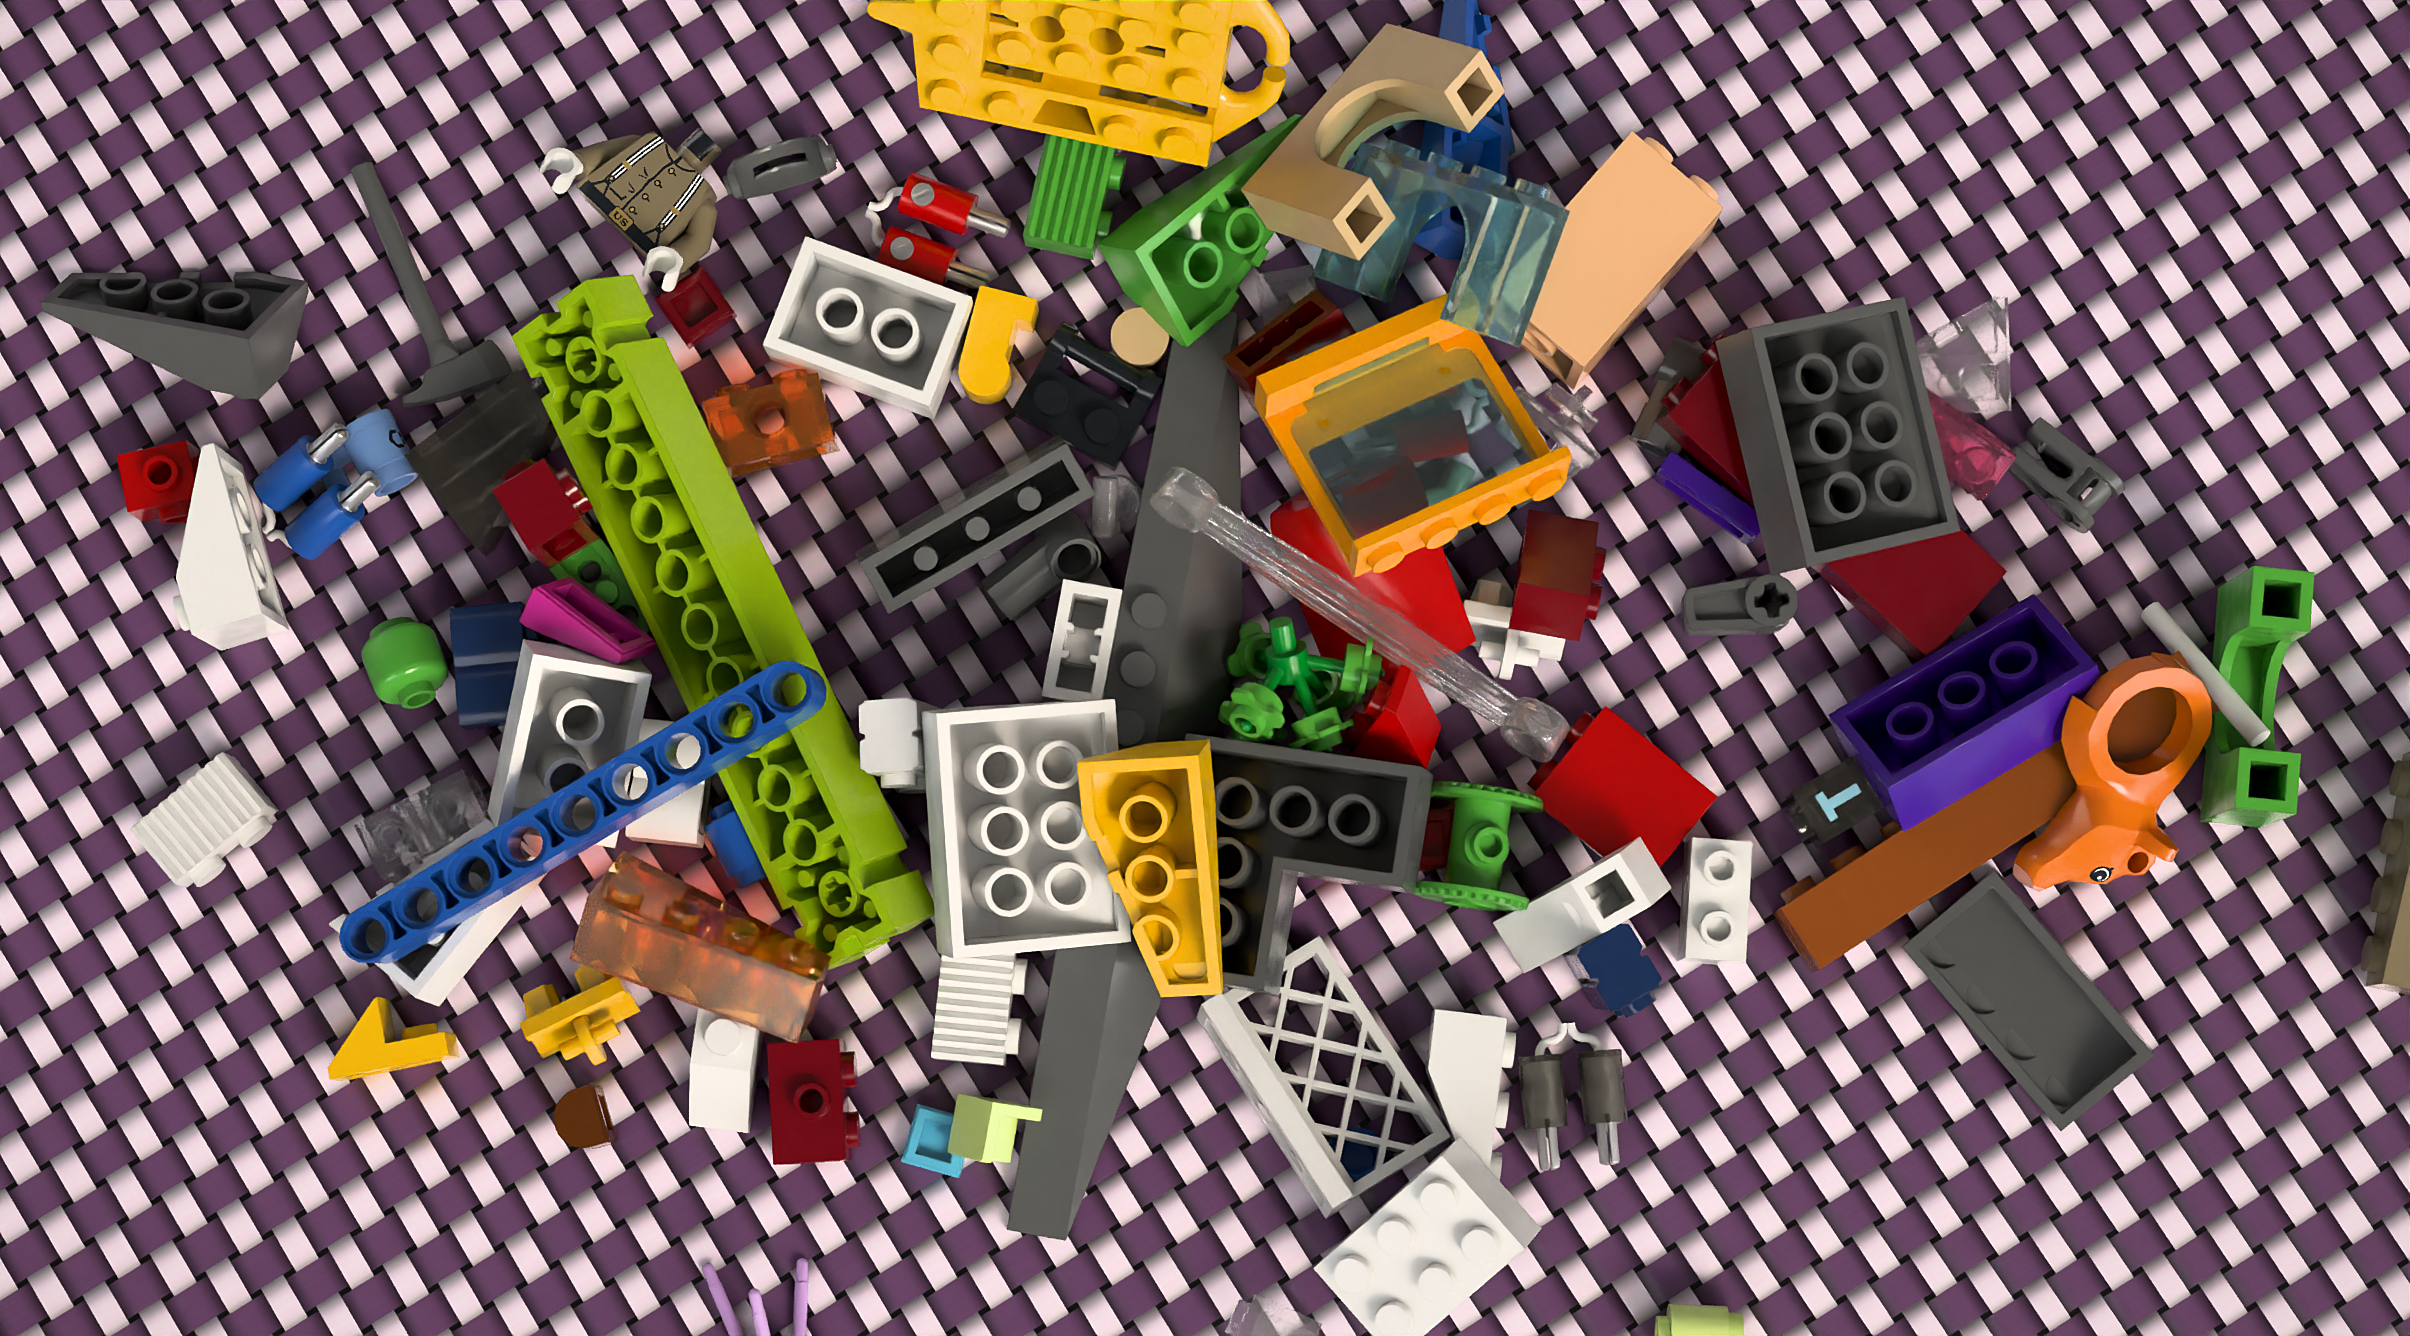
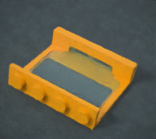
M1468 284L1256 377L1254 406L1354 578L1371 570L1374 573L1387 571L1400 563L1406 554L1424 546L1428 549L1438 548L1452 540L1459 530L1477 522L1481 525L1491 524L1505 516L1512 506L1530 498L1534 501H1541L1554 495L1566 482L1572 454L1566 445L1552 452L1550 451L1475 328L1479 302Z

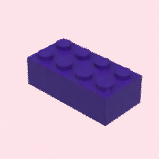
M2032 594L1830 713L1829 717L1845 759L1901 830L1905 832L2061 740L2063 719L2072 695L2083 699L2100 677L2097 664L2035 594Z

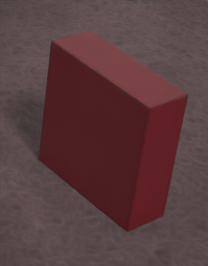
M700 266L678 281L674 290L670 292L664 291L654 298L688 349H691L737 317L703 266Z

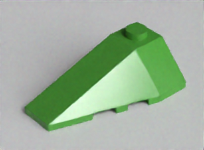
M1293 115L1143 207L1097 244L1123 292L1139 307H1142L1181 346L1188 347L1230 312L1240 297L1236 290L1251 267H1259L1269 251L1264 247L1275 231L1266 228L1241 191V188L1303 119L1302 115Z

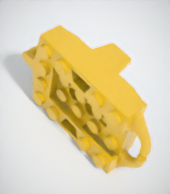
M870 0L867 6V12L872 18L912 33L920 108L1203 167L1208 165L1214 142L1265 113L1278 101L1287 77L1285 70L1278 66L1287 64L1290 58L1289 32L1282 18L1268 0ZM994 14L1004 15L1008 19L996 17ZM1237 25H1246L1254 28L1263 36L1267 47L1266 60L1271 65H1274L1265 68L1260 84L1255 89L1247 92L1234 91L1224 84L1233 27ZM1147 45H1148V46L1163 48V49H1165V52H1164V51H1160V50L1145 48L1144 46H1147ZM994 63H999V64L1014 66V67L1023 68V69H1028V70H1033V71H1027V70H1022V69H1018V68L1005 69V68L1002 67L1001 65L994 64ZM1124 90H1129V91L1139 92V93H1143V94H1148V95L1163 97V98H1167V99H1172V100L1187 102V103H1191V104L1206 106V107H1208V111H1207V114H1204V113H1202V112H1199V111H1197V110L1191 109V108L1186 107V106H1184V105L1178 104V103L1173 102V101H1171V100L1162 99V98H1157V97H1156V98H1152V99H1148L1147 97H1145V96L1142 95V94L1133 93V92H1128V91H1124Z

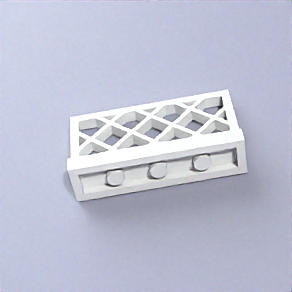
M1318 936L1285 957L1282 974H1285L1283 987H1280L1279 996L1272 995L1280 997L1274 1027L1250 1022L1238 1002L1254 992L1234 988L1225 994H1217L1202 1003L1196 1018L1318 1208L1327 1219L1346 1207L1353 1199L1449 1140L1451 1135L1321 937ZM1313 956L1328 976L1324 997L1290 989L1294 968ZM1333 987H1335L1343 1001L1331 998ZM1287 999L1321 1007L1315 1037L1281 1029ZM1329 1009L1349 1013L1354 1016L1360 1025L1356 1047L1322 1039ZM1259 1035L1271 1037L1269 1051ZM1366 1036L1376 1051L1364 1049ZM1278 1040L1313 1047L1306 1078L1281 1071L1274 1060ZM1320 1049L1354 1057L1348 1087L1314 1080ZM1361 1059L1386 1065L1393 1076L1389 1097L1355 1089ZM1291 1085L1304 1088L1302 1100H1300ZM1399 1086L1409 1102L1397 1099ZM1311 1090L1345 1097L1339 1128L1314 1122L1307 1111ZM1353 1099L1387 1107L1381 1138L1347 1130ZM1394 1109L1418 1114L1431 1135L1415 1145L1388 1140ZM1324 1136L1337 1138L1334 1151ZM1344 1140L1378 1148L1374 1170L1356 1182H1353L1340 1162ZM1386 1150L1401 1153L1383 1164Z

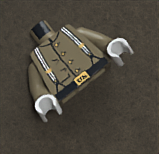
M697 128L675 151L657 133L652 131L644 136L631 134L598 142L572 152L565 148H554L545 156L538 171L544 173L546 170L553 169L561 173L551 187L552 190L557 194L565 193L574 178L581 180L576 187L585 201L646 258L642 276L646 278L652 271H660L662 274L666 273L661 287L664 291L670 292L674 290L679 273L685 272L710 250L718 215L715 206L717 196L712 186L701 174L722 153V150L700 128Z

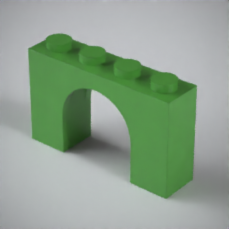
M2252 566L2218 587L2212 664L2270 730V735L2261 744L2251 747L2220 710L2212 715L2211 732L2206 741L2201 822L2260 828L2297 814L2301 753L2276 751L2274 706L2279 673L2286 651L2293 641L2310 633L2315 572Z

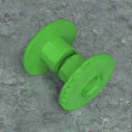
M1451 781L1433 782L1431 798L1455 804L1444 883L1417 881L1414 895L1470 909L1508 912L1527 910L1530 899L1499 891L1502 867L1509 853L1507 833L1510 812H1542L1543 800L1524 792L1485 784Z

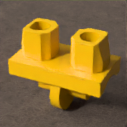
M601 958L578 967L574 975L582 993L562 1001L559 991L553 984L541 985L523 995L527 1019L520 1022V1026L528 1042H533L543 1058L561 1051L564 1059L567 1061L586 1052L591 1062L596 1066L607 1060L602 1043L621 1034L616 1023L640 1012L635 996L620 977L612 973Z

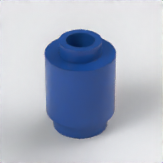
M729 800L710 810L709 814L713 822L703 827L728 879L735 877L740 889H743L766 878L767 875L732 801Z

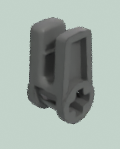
M2039 417L2028 428L2026 438L2037 448V454L2043 453L2065 472L2067 478L2058 477L2042 464V459L2036 460L2019 446L2011 448L2001 460V465L2045 502L2062 522L2077 532L2087 533L2094 525L2093 516L2109 498H2118L2125 490V485L2109 466L2086 453L2046 420ZM2088 487H2091V492L2084 500L2079 501L2078 498Z
M1771 574L1690 588L1686 590L1681 600V619L1684 632L1687 636L1770 635L1782 630L1792 619L1798 608V594L1796 588L1788 579L1777 574L1772 576ZM1764 591L1770 592L1772 601H1782L1783 606H1780L1775 613L1774 618L1767 616L1765 608L1755 607V603L1759 601Z

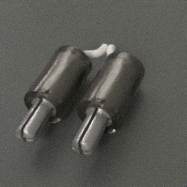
M1575 1023L1558 1024V1031L1555 1035L1543 1038L1538 1043L1535 1056L1517 1058L1523 1129H1536L1539 1168L1545 1171L1549 1170L1545 1128H1547L1550 1168L1555 1170L1560 1167L1556 1127L1568 1126L1562 1054L1544 1055L1546 1047L1563 1040L1567 1030L1573 1039L1579 1042H1588L1594 1047V1051L1577 1053L1583 1125L1596 1124L1599 1163L1608 1166L1609 1156L1605 1124L1607 1123L1610 1164H1618L1620 1156L1616 1122L1628 1121L1622 1049L1603 1050L1602 1043L1596 1036L1580 1033L1576 1029Z

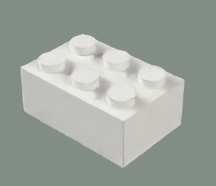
M805 236L764 340L763 347L772 361L934 420L965 342L974 304L971 296Z
M523 639L487 810L495 828L637 745L652 673L641 659H633L617 665L577 648ZM631 771L627 774L625 778L624 787L626 793L629 786ZM588 797L577 802L573 809V821L580 830L590 826L595 818V808ZM535 828L529 829L525 833L529 835L541 836V834ZM619 831L595 845L615 848Z
M1459 1137L1337 1244L1313 1269L1372 1336H1424L1520 1254L1542 1228L1462 1138Z

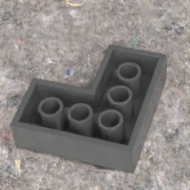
M1186 733L1185 741L1210 739L1216 804L1223 987L1279 996L1298 877L1415 894L1434 775L1421 766Z

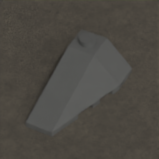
M141 272L71 273L41 300L43 312L206 390L231 394L239 399L259 400L289 369L309 290L307 281L259 272H235L234 282H202L200 272H181L179 279L164 282H147L146 276Z

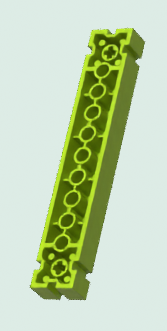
M634 274L585 280L556 302L560 312L540 314L511 337L530 377H543L550 393L541 399L588 500L593 506L597 519L689 713L781 661H795L816 670L824 679L827 688L826 700L820 711L808 720L722 769L718 774L782 909L794 907L803 924L802 927L794 931V934L813 975L853 962L888 943L890 937L907 932L935 915L934 901L919 870L910 872L907 865L902 863L898 855L908 848L874 776L860 769V746L664 337L651 339L646 324L653 317V314ZM800 674L787 678L781 687V697L787 707L797 705L806 694L805 680ZM747 705L737 707L729 717L730 732L735 738L746 735L753 725V714Z

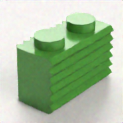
M1046 134L1023 232L1025 246L1094 260L1097 244L1112 231L1114 212L1107 211L1105 208L1110 189L1118 191L1121 189L1127 156L1118 155L1117 148Z

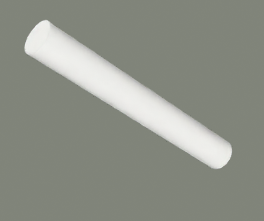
M2154 602L2142 611L2140 618L2171 654L2180 651L2195 675L2203 682L2218 709L2251 747H2255L2265 741L2270 735V730L2159 602Z

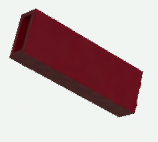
M1723 332L1699 357L1706 366L1691 382L1685 376L1681 377L1662 397L1660 403L1667 409L1655 422L1668 432L1678 444L1733 495L1755 509L1715 342L1728 337ZM1961 528L1959 532L1811 566L1912 661H1920L1937 651L2007 572Z

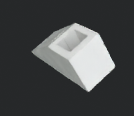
M1638 837L1531 899L1527 910L1509 912L1495 920L1493 924L1523 973H1526L1605 933L1647 909L1671 889V886L1641 837Z
M1435 1009L1432 1011L1425 1069L1447 1130L1451 1135L1452 1143L1461 1137L1500 1181L1502 1153L1492 1152L1495 1127L1504 1129L1506 1127L1509 1093L1500 1092L1499 1085L1501 1068L1512 1069L1516 1033L1506 1032L1507 1018Z

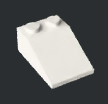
M211 443L201 448L176 573L180 595L173 597V604L177 619L184 631L190 630L193 636L223 651L288 631L289 627L243 465L216 444Z

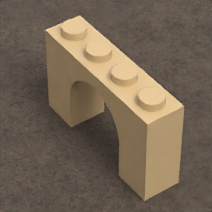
M1386 23L1241 188V191L1267 229L1359 261L1396 217L1370 177L1344 169L1355 150L1380 130L1407 120H1427L1470 133L1505 93V89L1481 49Z

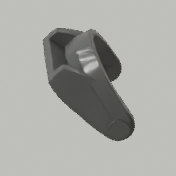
M813 134L773 143L733 159L728 167L727 176L723 177V181L728 195L733 194L737 199L755 198L820 179L837 169L836 162L838 161L833 145H826L820 136ZM806 153L807 158L783 162L754 173L753 168L773 159L792 154Z

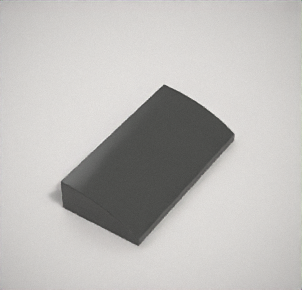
M1995 867L1962 893L1902 946L1904 951L2060 1131L2064 1130L2154 1056L2153 1049Z

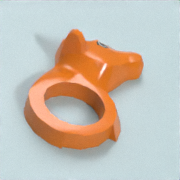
M2152 652L2150 656L2125 660L2100 676L2083 699L2072 695L2063 719L2061 742L2068 768L2077 787L2047 828L2037 838L2026 843L2019 850L2014 861L2013 875L2020 883L2038 892L2067 881L2106 885L2123 875H2144L2155 864L2156 857L2167 862H2173L2179 849L2173 840L2158 827L2156 814L2162 802L2175 789L2199 756L2212 727L2211 698L2203 682L2195 674L2169 655ZM2154 687L2171 688L2176 697L2177 716L2171 733L2161 746L2143 759L2128 763L2112 761L2108 753L2107 734L2113 717L2122 705L2140 691Z

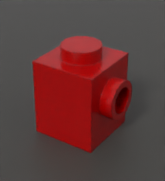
M187 440L117 455L127 512L142 522L160 519L161 524L187 522L201 450Z

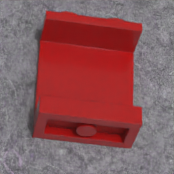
M1607 706L1602 709L1596 718L1585 711L1564 737L1566 741L1573 745L1559 763L1548 757L1527 782V785L1535 791L1533 796L1543 800V810L1600 857L1604 858L1634 839L1641 837L1659 868L1718 797Z

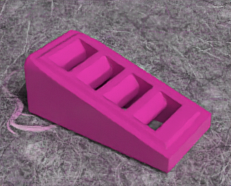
M571 576L534 587L519 620L521 624L533 631L617 665L653 653L657 644L653 638Z

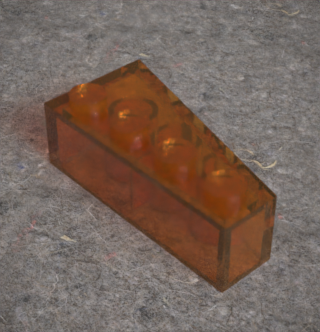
M623 851L587 896L569 960L788 1041L798 1043L813 1018L832 957L816 949L810 943L796 939Z

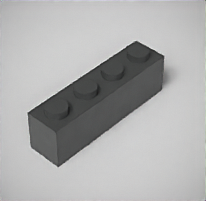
M1058 434L856 551L855 554L865 575L888 614L1096 494L1068 445Z

